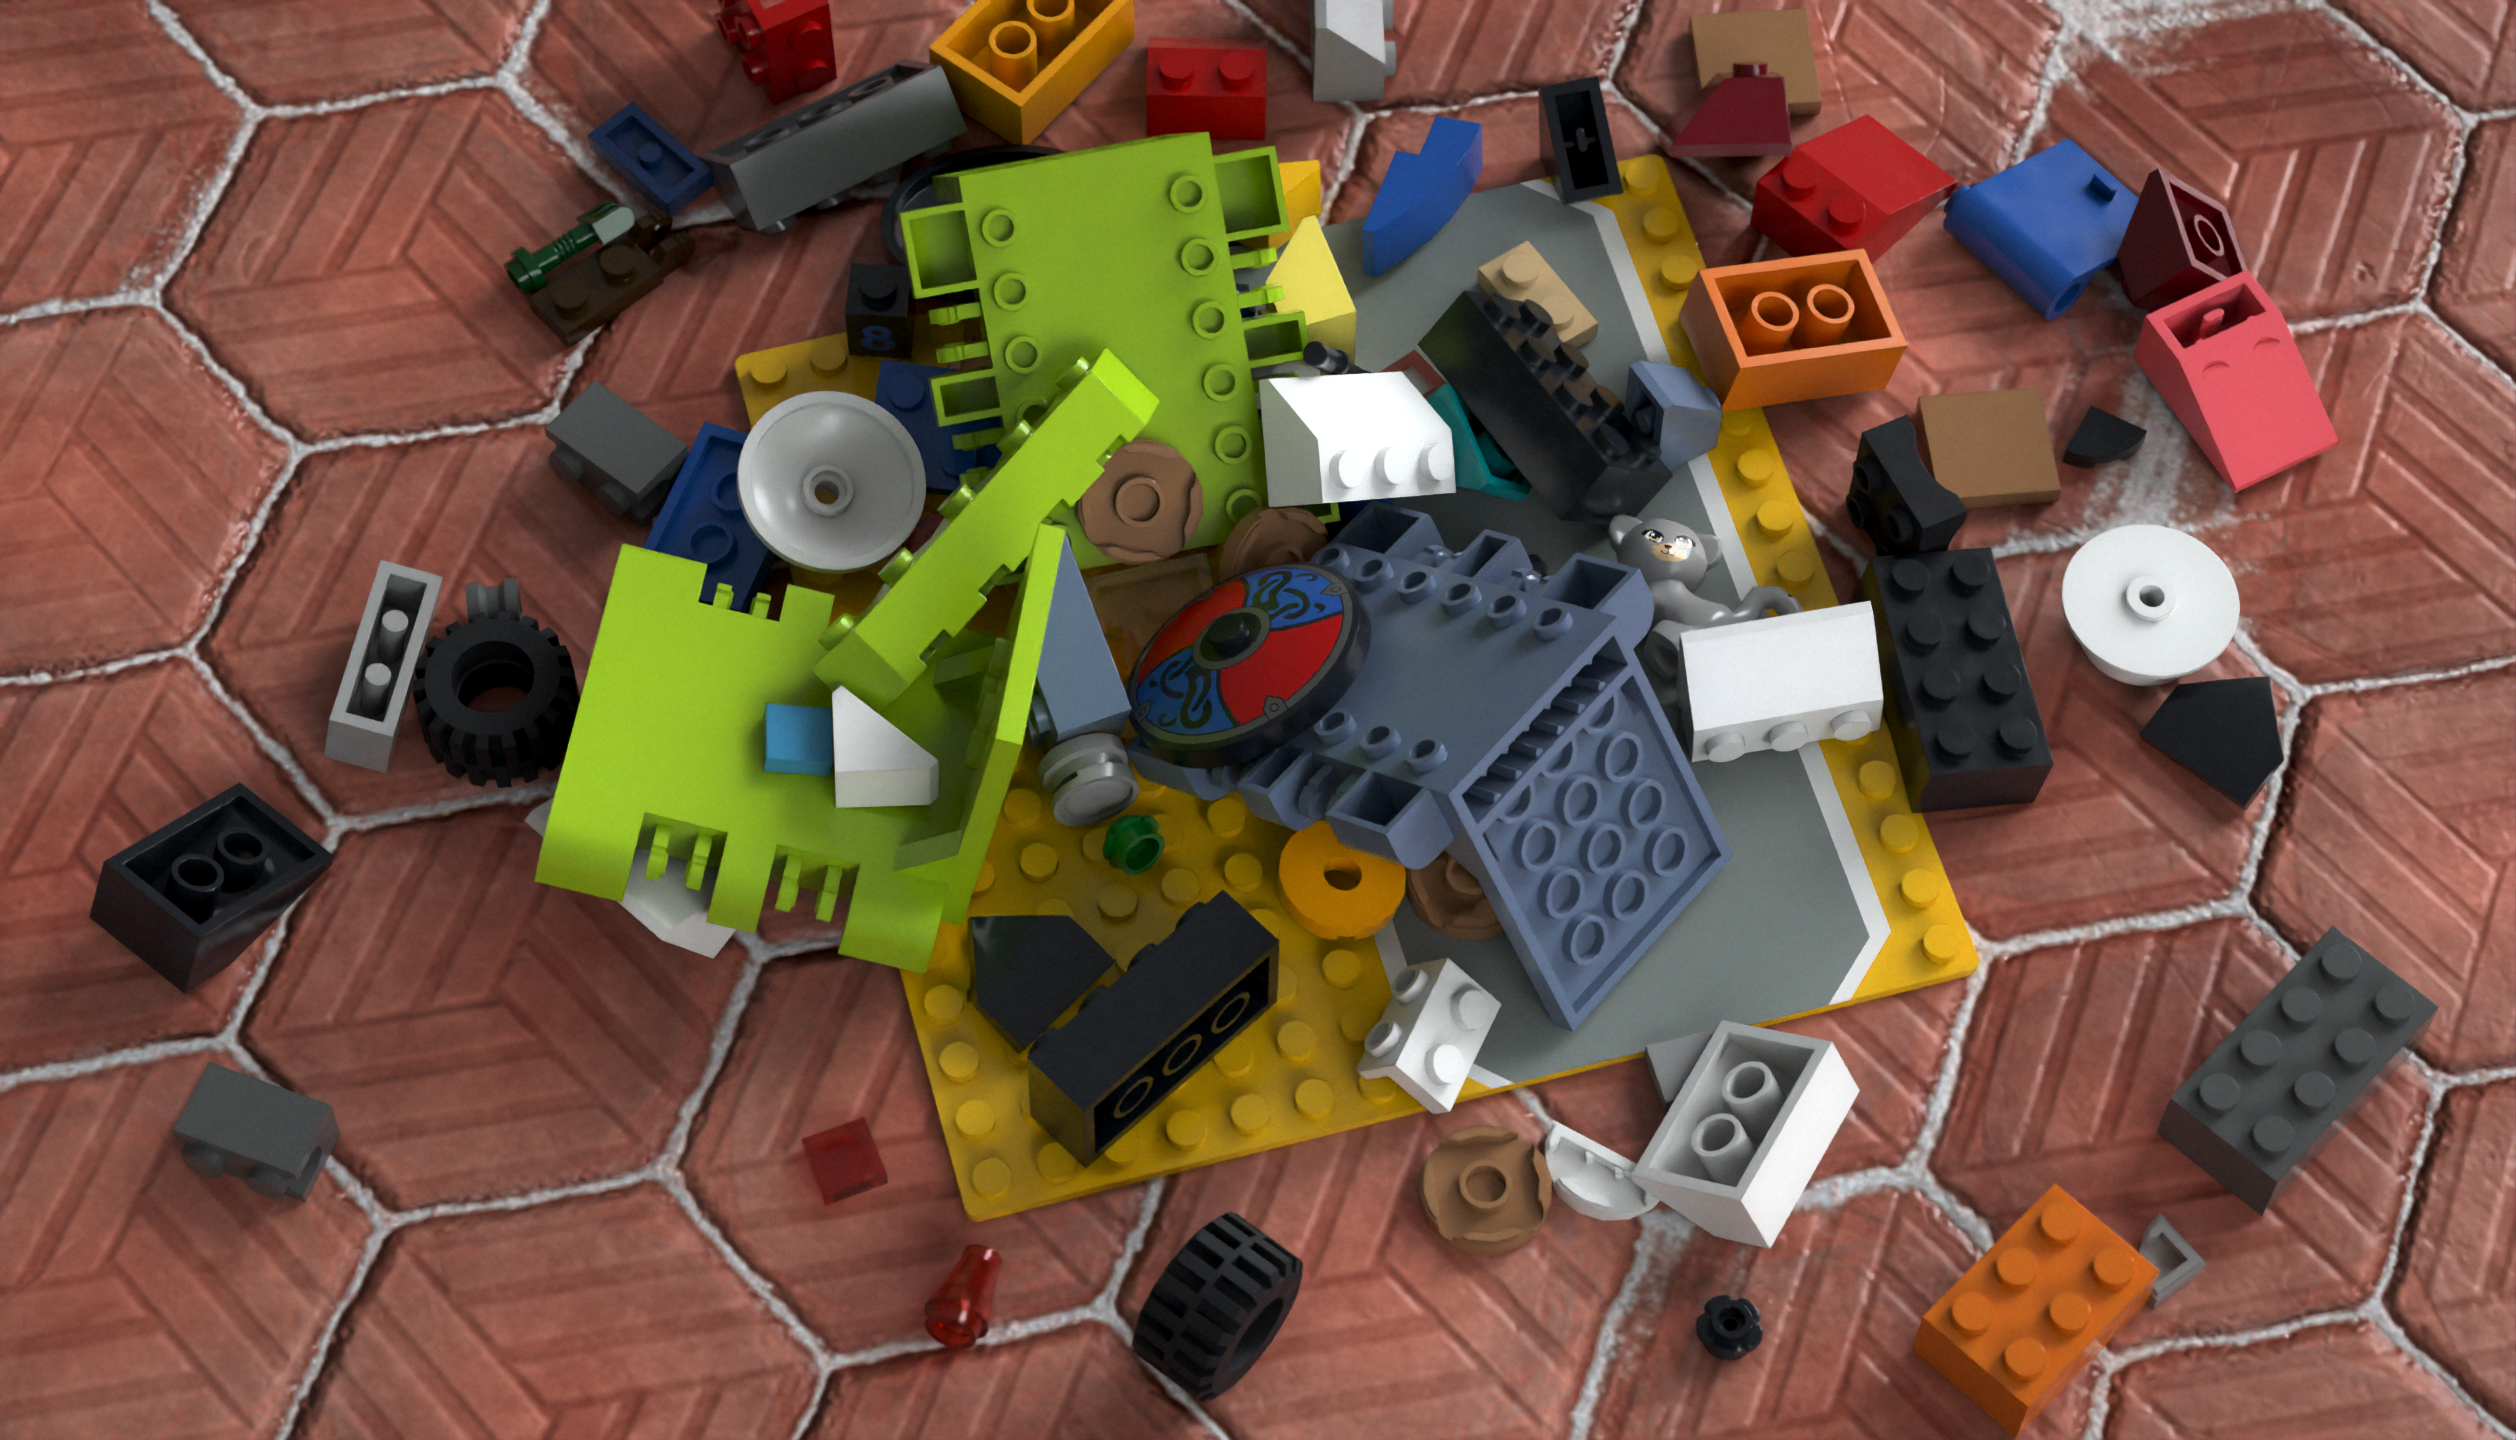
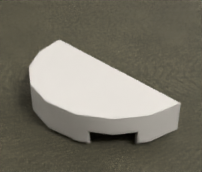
M1552 1121L1545 1141L1544 1158L1552 1176V1187L1557 1196L1575 1211L1603 1221L1628 1220L1653 1209L1658 1204L1659 1199L1636 1185L1630 1175L1636 1167V1163L1557 1121Z

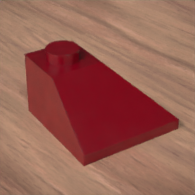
M1768 62L1733 63V73H1717L1658 133V146L1670 157L1792 155V140L1784 77L1777 72H1769Z
M2157 168L2148 175L2117 255L2125 276L2121 280V285L2126 297L2136 308H2144L2152 313L2247 270V266L2227 209L2223 204L2160 168Z

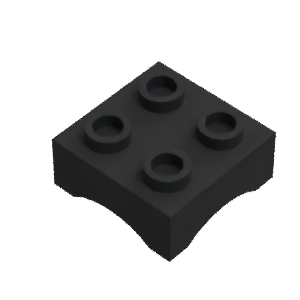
M1906 415L1862 432L1857 458L1853 463L1850 490L1846 496V507L1852 522L1859 529L1865 528L1876 546L1877 556L1947 551L1952 538L1965 523L1968 512L1958 495L1939 484L1923 465L1916 445L1917 431Z

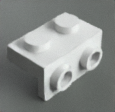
M1443 958L1411 965L1397 976L1391 987L1392 997L1381 1020L1368 1033L1364 1042L1366 1050L1356 1068V1071L1366 1080L1389 1076L1432 1114L1450 1112L1501 1006L1499 1001L1449 958Z

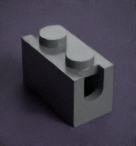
M596 380L544 428L546 437L556 444V448L549 456V463L555 472L565 481L571 484H575L578 481L594 492L601 505L611 514L617 517L626 515L643 528L661 511L689 454L688 445Z
M211 1062L208 1063L173 1128L176 1138L187 1141L182 1150L185 1162L199 1173L214 1178L221 1177L222 1173L245 1180V1183L252 1190L265 1197L278 1200L283 1195L303 1202H306L341 1134L331 1105Z

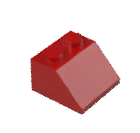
M1150 37L1146 90L1147 138L1167 134L1209 132L1210 139L1265 140L1267 39Z

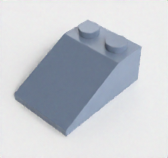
M1066 534L1064 535L1025 729V735L1032 748L1041 746L1044 755L1064 741L1080 735L1099 732L1113 734L1120 738L1132 709Z

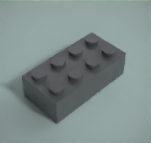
M2332 926L2174 1093L2168 1102L2157 1133L2263 1216L2422 1043L2439 1006Z

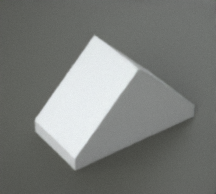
M842 685L832 693L836 808L930 805L939 797V760Z

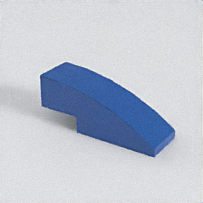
M1436 116L1420 155L1396 151L1362 229L1364 275L1376 277L1401 262L1429 241L1453 217L1470 194L1483 169L1482 124Z

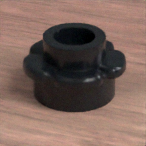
M1729 1295L1716 1296L1705 1304L1704 1314L1699 1315L1697 1318L1696 1332L1699 1340L1703 1343L1705 1349L1718 1359L1728 1361L1740 1359L1749 1352L1754 1351L1761 1343L1763 1328L1758 1323L1761 1319V1314L1757 1307L1745 1298L1732 1300V1297ZM1732 1321L1736 1324L1737 1328L1733 1331H1728L1725 1329L1724 1323Z

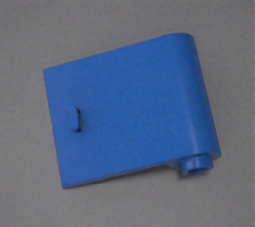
M2067 138L1973 187L1964 185L1959 188L1944 206V213L1947 215L1943 227L2047 321H2052L2076 303L2086 289L2093 274L2119 261L2117 252L2139 198L2070 138Z

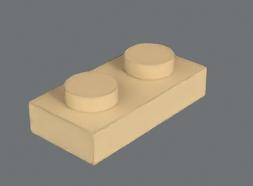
M1528 240L1478 268L1477 282L1488 295L1497 293L1507 299L1523 302L1529 299L1543 307L1552 317L1554 324L1551 328L1562 342L1578 348L1597 337L1598 322Z

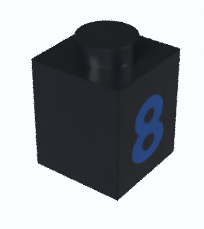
M851 263L845 307L849 355L910 359L916 302L913 299L907 266Z

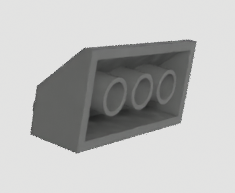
M903 59L697 157L712 170L713 186L740 226L755 231L763 230L764 235H770L797 222L795 214L814 204L817 210H821L841 203L850 196L847 189L862 181L868 180V183L873 185L895 177L902 172L900 163L919 155L921 160H926L949 151L954 147L951 139L967 132L968 129L942 66Z

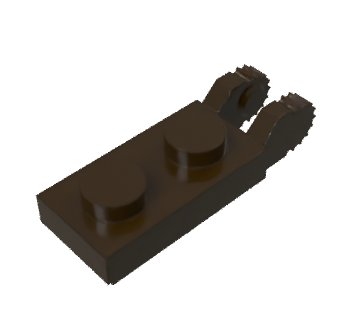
M659 208L651 212L649 211L646 216L643 215L634 222L627 234L624 232L530 296V308L568 347H572L663 284V278L678 269L682 263L685 264L691 255L694 254V250L697 249L695 247L697 244L696 240L684 230L682 232L678 231L671 238H667L658 244L652 256L649 257L645 251L656 245L657 241H661L663 237L667 236V233L671 231L670 228L673 226L672 222L674 221L664 209Z

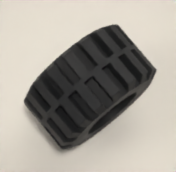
M498 611L496 619L488 620L485 619L484 612L470 615L472 623L462 627L456 621L445 627L447 637L444 640L434 636L426 645L428 657H419L415 666L417 680L412 681L413 696L425 742L428 743L430 753L438 764L445 762L447 772L457 779L468 773L470 784L484 787L489 779L496 780L498 788L512 787L511 779L522 776L525 783H529L538 779L537 770L544 766L549 771H552L561 763L559 750L567 751L580 703L571 655L566 645L560 646L558 635L551 628L547 627L540 631L538 620L525 615L520 622L513 620L512 612ZM496 687H516L529 692L519 704L502 712L483 713L467 707L479 694Z
M1228 1212L1219 1216L1201 1228L1180 1249L1157 1280L1139 1314L1132 1341L1133 1352L1200 1402L1212 1400L1230 1389L1250 1370L1278 1333L1297 1297L1302 1278L1303 1262L1238 1214Z

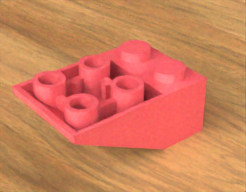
M2248 269L2145 316L2133 358L2234 493L2337 446L2338 438L2282 313Z

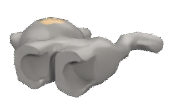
M1624 514L1614 516L1609 524L1608 537L1611 548L1617 553V562L1639 568L1653 596L1654 617L1651 627L1647 632L1649 634L1642 652L1650 666L1662 678L1670 680L1677 675L1680 633L1758 620L1764 609L1773 608L1779 616L1804 612L1798 600L1779 586L1752 587L1739 606L1733 611L1723 604L1714 603L1695 596L1693 593L1704 581L1705 572L1715 567L1722 556V542L1711 534H1696L1688 526L1669 519L1656 518L1642 522L1635 517Z

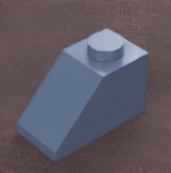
M1643 360L1629 365L1624 416L1635 429L1643 431L1658 444L1662 451L1659 458L1670 471L1717 447L1723 410L1718 397L1710 387H1702L1688 368Z

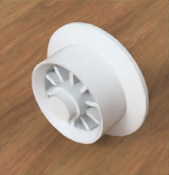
M2137 524L2121 526L2095 536L2085 543L2071 559L2061 588V604L2066 623L2075 639L2080 643L2088 659L2109 677L2136 686L2162 685L2206 667L2227 648L2239 620L2240 601L2238 590L2230 571L2223 561L2209 547L2192 536L2158 525Z

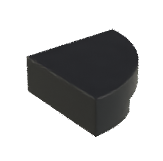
M2091 406L2067 447L2063 462L2081 468H2094L2095 464L2107 463L2119 459L2124 461L2140 449L2144 443L2147 430Z

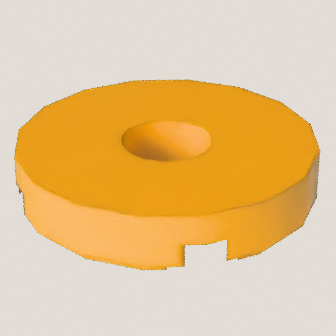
M1327 819L1315 821L1311 826L1293 833L1280 853L1276 868V881L1279 887L1277 894L1282 908L1298 926L1321 938L1338 940L1339 936H1355L1354 940L1371 937L1389 925L1404 897L1406 881L1404 866L1345 847L1338 840L1330 824L1326 823ZM1331 870L1344 871L1354 878L1357 886L1350 890L1336 889L1325 880L1324 873Z

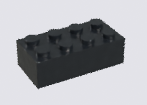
M1464 290L1422 338L1418 346L1560 520L1609 526L1614 516L1624 514L1636 517L1673 476L1659 458L1662 451L1658 444L1649 435L1639 429H1635L1622 414L1625 411L1623 402L1611 390L1596 383L1586 371L1589 368L1587 359L1575 347L1562 342L1551 328L1554 324L1552 317L1543 307L1529 299L1523 302L1507 299L1497 293L1486 295Z
M1991 547L1870 557L1853 599L1854 603L1870 601L1872 605L1884 697L1883 708L1912 814L2034 803L2054 762Z
M1224 890L1220 891L1206 904L1197 902L1180 917L1173 933L1158 945L1150 943L1144 946L1132 958L1125 974L1109 987L1107 985H1100L1083 1000L1076 1016L1060 1029L1051 1027L1036 1039L1027 1057L1031 1117L1083 1167L1087 1168L1277 1002L1279 940Z

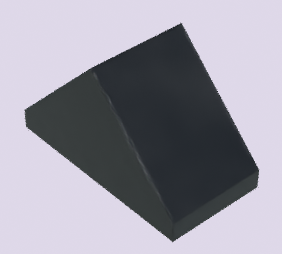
M1598 76L1540 87L1538 89L1540 159L1563 206L1621 195L1623 189Z

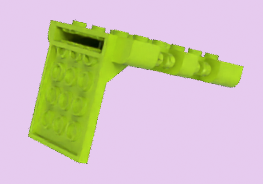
M1209 132L1167 134L933 176L936 201H952L953 203L897 213L913 299L968 289L974 290L975 301L928 310L931 324L944 326L959 323L962 319L978 317L983 340L968 343L963 341L944 344L942 348L935 350L938 364L986 356L987 366L928 378L936 425L938 427L997 416L998 426L951 435L954 450L962 449L963 451L983 448L984 445L998 443L1022 419L1031 426L1048 411L1061 389L1054 383L1060 374L1079 356H1082L1089 363L1106 347L1160 400L1148 423L1134 439H1151L1177 450L1191 464L1202 486L1203 514L1194 537L1179 551L1225 543L1238 521L1255 508L1269 504L1262 437V416L1259 417L1255 395L1260 394L1259 380L1298 377L1297 371L1252 378L1251 369L1303 359V350L1310 342L1303 310H1289L1241 318L1240 309L1278 302L1285 300L1283 287L1274 286L1273 284L1254 287L1251 291L1237 293L1234 269L1266 267L1271 262L1278 261L1276 247L1230 254L1228 242L1290 231L1275 146H1265L1213 156ZM981 466L967 469L965 473L959 474L960 485L965 483L969 488L976 487L991 473L994 467ZM1338 502L1295 505L1296 507L1308 510L1324 524L1341 521ZM1076 503L1071 508L1065 509L1050 524V526L1066 529L1065 534L1079 570L1121 563L1105 556L1086 538L1076 516ZM1029 555L1014 572L1005 575L995 586L1021 582Z
M1039 523L1003 638H999V635L963 627L954 638L944 642L925 662L928 667L918 678L879 713L884 719L939 760V797L930 805L836 808L833 691L811 670L824 650L818 639L828 628L835 595L788 584L779 621L766 619L772 595L757 592V596L752 599L749 614L730 610L734 595L732 585L718 582L713 605L700 603L699 600L708 564L622 543L548 818L534 881L623 902L636 848L650 851L644 876L646 879L659 881L660 877L665 873L668 856L688 860L684 876L685 888L700 891L706 865L719 868L706 920L707 923L755 934L768 880L781 882L775 905L776 910L790 912V909L795 906L799 887L818 891L814 908L816 913L815 919L831 922L837 896L849 899L838 954L925 974L940 921L960 926L963 924L1022 748L1066 529ZM847 614L852 620L857 617L854 615ZM766 704L832 708L833 764L829 776L763 771V715Z

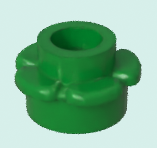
M1137 815L1120 817L1111 824L1106 832L1102 849L1104 858L1109 860L1112 867L1122 869L1126 874L1136 875L1145 872L1159 860L1164 850L1165 843L1163 837L1158 833V822L1150 815H1144L1141 818Z

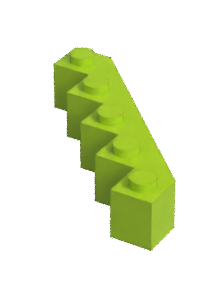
M1106 347L1089 363L1082 356L1074 360L1054 382L1061 390L1048 411L1031 426L1024 419L1020 420L998 442L996 447L1003 454L991 473L973 490L963 483L941 504L937 511L944 518L932 537L913 555L906 548H903L883 567L878 576L885 583L872 603L853 620L846 613L842 614L820 636L818 642L824 647V650L811 670L833 692L842 685L878 714L883 711L928 667L925 662L948 639L954 638L987 601L985 596L1005 575L1014 572L1030 554L1039 523L1050 525L1065 509L1071 508L1105 471L1102 467L1111 458L1113 453L1123 444H1129L1146 426L1160 400Z

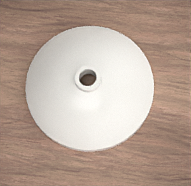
M808 392L789 398L774 406L763 415L750 431L743 445L737 466L736 483L739 503L755 535L766 547L783 560L800 568L818 573L845 574L857 572L875 566L889 558L899 550L912 534L920 519L926 497V475L923 461L913 438L906 428L881 406L868 399L845 392ZM818 489H827L834 495L835 502L823 504L817 500L814 492Z

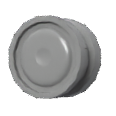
M1099 732L1080 735L1054 747L1041 759L1037 770L1045 791L1053 795L1050 806L1056 821L1069 826L1096 824L1114 817L1127 809L1136 800L1140 789L1132 768L1127 766L1129 760L1122 740L1119 737Z

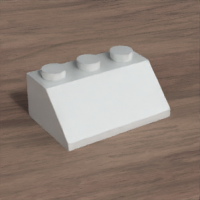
M1402 371L1259 380L1269 507L1456 493L1452 430Z
M1865 601L1680 633L1676 699L1678 708L1682 709L1681 720L1691 761L1696 762L1710 759L1714 762H1728L1739 758L1744 753L1772 748L1782 752L1792 751L1802 747L1807 742L1830 738L1850 741L1859 739L1871 731L1880 730L1884 697L1871 602Z
M554 797L533 809L524 820L542 837L545 834ZM636 848L623 902H617L662 941L714 959L736 931V929L706 922L719 868L706 865L700 891L685 888L684 876L688 860L668 856L664 875L660 877L659 881L644 878L650 851Z
M1721 1020L1630 1176L1636 1185L1653 1194L1654 1197L1713 1236L1770 1249L1860 1090L1832 1041Z

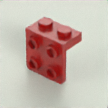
M717 0L721 11L715 13V21L722 39L727 46L737 45L742 53L740 54V60L746 77L753 87L762 85L773 105L801 93L815 91L825 83L837 79L830 7L827 0H786L766 9L763 8L759 0Z

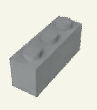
M380 560L329 718L324 757L387 773L413 690L412 681L416 680L417 677L415 666L418 658L424 655L436 617L442 576Z

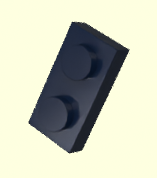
M634 102L628 104L588 134L590 149L658 209H664L671 217L714 185L712 170Z

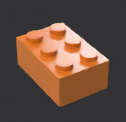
M1864 248L1700 269L1678 314L1708 386L1718 397L1723 412L1883 390L1890 381L1908 346Z
M2054 1183L1926 1312L1921 1319L1912 1350L2014 1438H2017L2147 1304L2160 1270Z

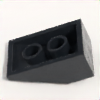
M239 782L104 861L89 918L185 994L230 966L332 865L334 855Z

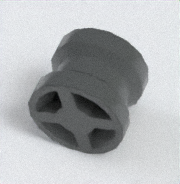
M517 577L504 578L498 586L485 587L479 581L465 584L469 624L472 623L470 615L483 612L486 620L496 619L498 611L512 612L513 620L520 622L523 618Z

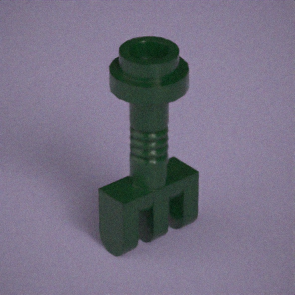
M604 201L578 216L576 220L579 225L569 230L567 234H563L562 237H558L534 253L530 254L523 246L517 248L510 253L512 259L504 263V268L509 278L521 294L524 295L531 290L536 293L547 285L544 274L562 264L563 261H566L595 242L605 245L629 230L635 222L632 210L610 201Z

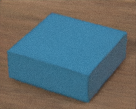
M766 704L763 715V771L829 776L833 764L832 708Z

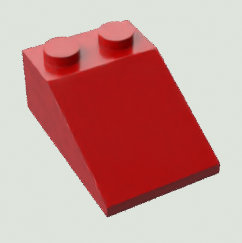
M1866 114L1795 147L1792 150V155H1786L1761 177L1756 185L1750 224L1793 257L1864 248L1872 265L1957 188L1958 181Z

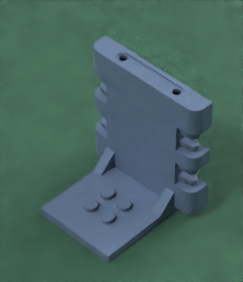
M1371 500L1327 546L1318 550L1310 561L1311 563L1328 566L1344 575L1363 601L1371 621V640L1367 657L1356 679L1335 706L1309 729L1291 741L1264 755L1234 765L1207 769L1175 766L1159 759L1150 752L1139 735L1125 750L1139 774L1150 782L1208 801L1218 800L1229 792L1238 790L1253 815L1294 830L1305 829L1316 820L1321 821L1327 818L1326 823L1330 824L1338 840L1345 847L1410 869H1421L1428 866L1445 850L1477 878L1554 1025L1573 1032L1733 856L1633 650L1651 627L1654 617L1653 596L1639 568L1578 552L1554 576L1548 575L1541 578V574L1533 571L1532 563L1519 537L1484 529L1463 552L1453 554V551L1444 547L1443 540L1430 514Z

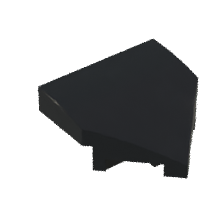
M2270 676L2179 684L2140 732L2142 740L2245 811L2284 761Z
M1069 915L970 917L967 926V940H970V988L967 990V1002H973V1006L1019 1054L1116 961Z

